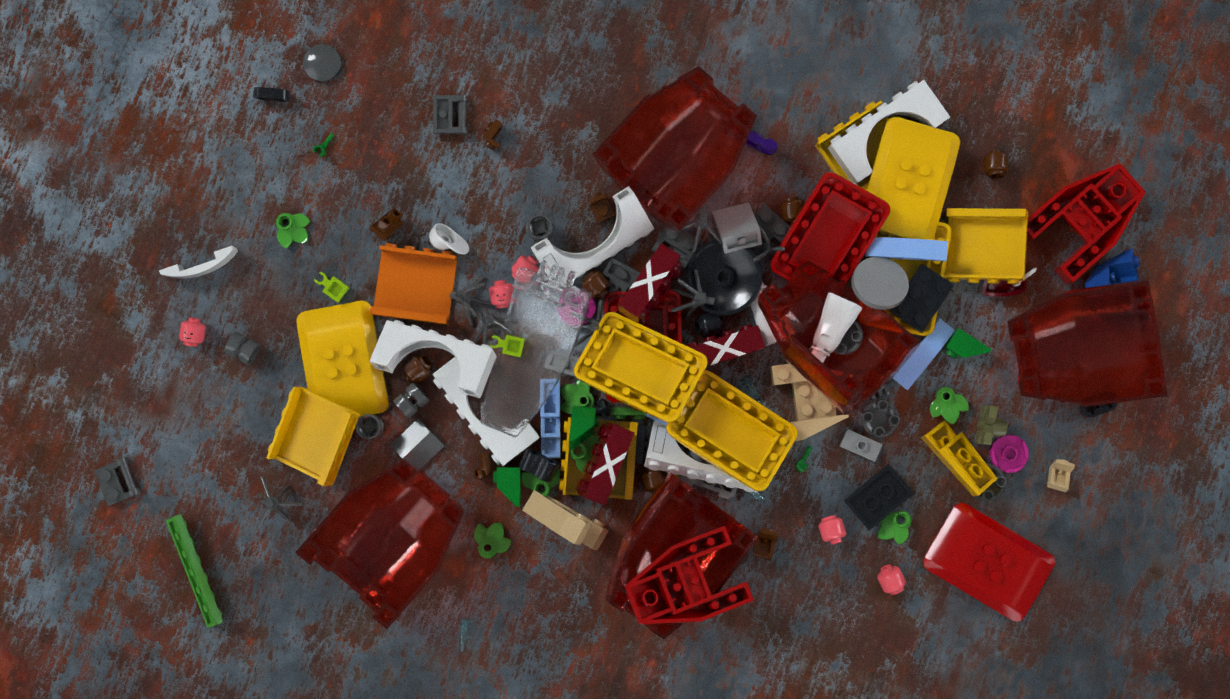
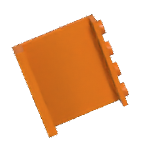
M385 243V246L380 245L379 249L382 252L374 306H371L370 314L448 325L452 302L450 294L454 288L458 257L453 255L454 252L442 251V254L434 253L435 250L423 248V251H418L413 246H404L403 249L397 248V245L392 243Z

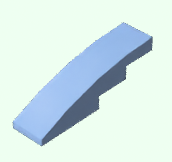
M875 237L865 252V257L945 262L947 261L948 241Z
M939 318L935 323L934 331L922 338L892 378L908 390L955 330Z
M541 379V454L551 459H561L560 379Z

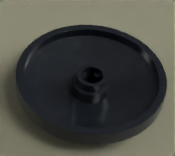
M715 239L703 244L694 252L686 268V283L698 291L694 270L696 269L702 292L706 293L708 297L715 298L714 305L704 304V306H699L700 308L718 315H732L745 310L755 301L762 286L763 274L760 261H753L757 256L750 248L724 254L722 244Z

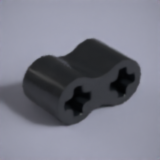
M527 448L519 463V467L543 481L551 482L559 467V463L542 455L537 450Z

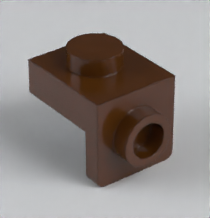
M497 119L487 125L483 139L486 142L484 144L492 151L496 149L500 152L502 149L501 145L494 140L503 129V124Z
M760 528L756 535L752 556L771 561L775 542L779 534L769 528Z

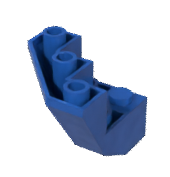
M1128 249L1097 266L1085 282V295L1089 309L1106 322L1145 329L1148 313L1143 308L1141 294H1144L1143 283H1139L1138 277L1139 257L1134 256L1133 249Z

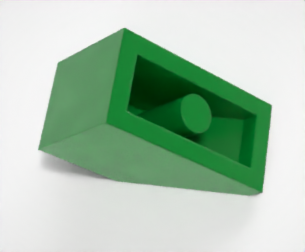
M960 328L954 329V333L942 348L946 351L945 354L952 359L975 356L991 351L989 347Z
M573 406L569 449H574L594 434V427H598L599 415H596V408Z
M497 467V471L493 472V482L497 483V488L516 507H520L521 468Z

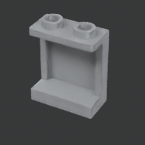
M749 202L712 211L714 226L720 235L724 254L762 244L760 228Z

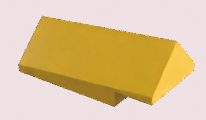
M945 420L921 437L972 496L980 495L998 479L962 432L956 435Z

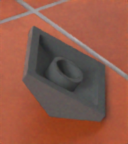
M419 418L391 444L400 457L416 472L445 446Z

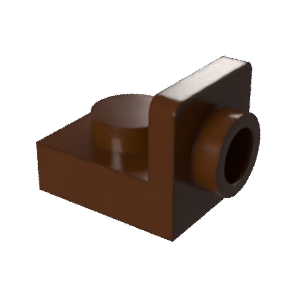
M601 192L590 197L591 199L588 200V204L597 224L615 217L606 193L601 195Z

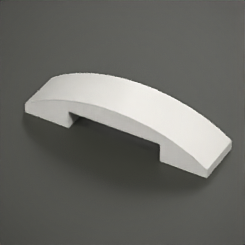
M229 246L215 251V260L185 270L183 266L176 264L159 270L161 275L172 278L199 277L224 266L236 255L238 250L234 246Z

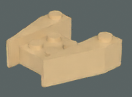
M792 363L769 367L772 386L791 383L797 421L790 423L796 427L798 432L795 441L804 440L849 417L848 414L836 415L831 378L843 376L841 372Z
M535 490L522 510L573 544L580 546L583 543L594 550L599 549L609 531L604 528L605 524L595 518L593 521L553 497H545Z

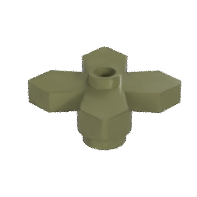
M981 406L974 443L991 445L993 436L1004 437L1006 435L1008 423L1003 421L1002 418H997V406Z

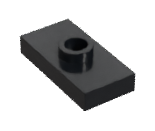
M645 425L637 426L635 462L643 464V451L648 448V439L644 438Z

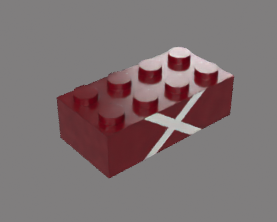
M661 243L619 303V314L636 323L645 325L650 317L648 315L652 309L655 310L659 305L660 296L668 292L671 280L679 276L682 264L680 262L681 255Z
M753 324L741 327L740 331L736 333L734 329L724 332L720 338H716V335L705 338L703 340L704 343L699 345L697 341L686 345L706 356L707 367L766 348L759 326L753 327Z
M608 422L601 425L598 436H600L598 442L594 443L591 449L592 457L584 466L583 471L585 474L583 479H580L576 486L578 495L606 506L635 432Z

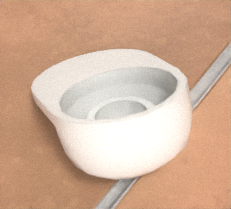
M437 223L431 229L429 239L436 249H451L459 254H467L469 252L467 242L447 225Z

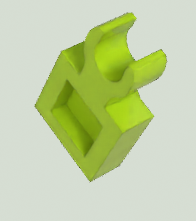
M319 272L323 275L324 279L321 282L314 279L315 283L324 285L325 288L322 292L339 303L350 287L334 276L329 280L325 273Z
M495 335L491 337L496 338L498 344H490V347H502V354L521 358L525 338L506 335L505 340H502Z

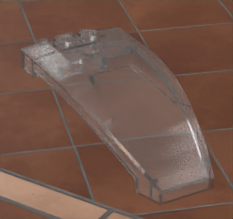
M544 260L541 262L538 272L525 267L517 268L512 286L514 290L504 325L514 331V334H510L502 329L500 339L505 340L506 335L525 338L521 358L502 354L503 348H497V357L493 364L485 402L481 403V424L512 437L519 436L561 378L577 343L592 295L588 291L573 286L576 274L573 271H570L566 283L562 281L565 268L560 267L558 270V265H552L549 275H545L548 262Z

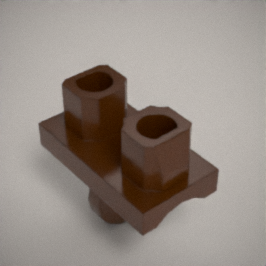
M393 208L372 224L369 230L375 232L377 238L383 241L388 240L392 234L403 226L404 222L400 220L403 214Z

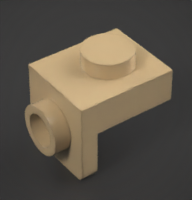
M1056 459L1049 467L1047 487L1067 492L1069 490L1070 473L1075 468V464L1069 463L1067 460Z

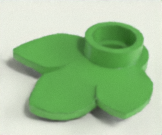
M289 213L280 214L276 219V226L279 229L277 233L279 243L286 249L291 245L292 241L306 243L308 241V233L304 227L310 223V220L300 213L295 215ZM284 220H289V225L284 226Z
M578 379L576 385L565 384L560 387L561 395L566 400L560 407L563 412L572 414L573 406L593 407L594 397L590 393V385ZM583 398H587L586 404H582Z
M950 387L938 389L936 399L930 405V413L933 418L942 415L950 424H955L959 417V411L969 410L966 399L962 395L955 394ZM944 393L949 394V398L947 400L943 398Z
M591 435L576 446L581 449L578 455L574 452L575 448L569 449V456L576 461L577 468L585 473L583 469L586 462L590 461L592 457V446L598 442L599 437Z
M559 468L551 482L543 481L531 473H522L524 486L532 491L539 492L545 497L550 495L551 488L557 485L560 479ZM544 485L546 488L545 492H540L538 487Z
M902 510L893 511L880 521L882 525L878 531L879 539L889 540L894 538L898 545L907 540L909 535L908 527L911 525V516L908 512ZM900 517H903L905 519V523L900 524L898 522V519Z
M501 522L492 524L488 529L482 524L477 525L474 539L479 544L478 552L483 558H492L496 553H503L510 547L511 540L503 537L504 528ZM486 545L491 546V550L485 551L484 547Z

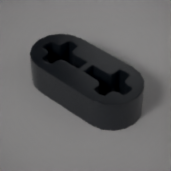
M254 87L253 98L289 102L290 91Z
M1102 394L1086 400L1080 405V413L1084 417L1089 418L1112 411L1117 406V398L1113 394ZM1106 399H1111L1109 406H1101L1100 403L1105 402ZM1088 405H1096L1097 407L1095 409H1092L1091 413L1086 412L1085 410L1086 408H1088Z

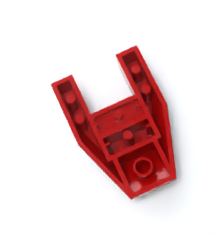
M1120 163L1061 188L1028 216L1027 242L1035 239L1058 217L1062 216L1085 241L1083 245L1053 270L1066 285L1073 283L1117 244L1146 191Z
M725 526L669 547L624 586L638 624L702 622L754 601L747 582L712 595L708 588L697 558L732 544Z

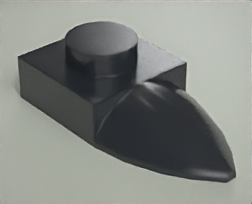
M603 398L596 401L597 406H594V408H596L597 415L599 417L603 416V419L610 417L611 415Z

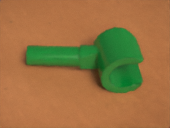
M330 133L321 145L314 146L313 153H316L321 148L322 152L319 157L325 156L327 153L326 147L335 135Z
M811 446L807 447L804 455L795 463V468L800 473L808 468L805 460L812 450Z

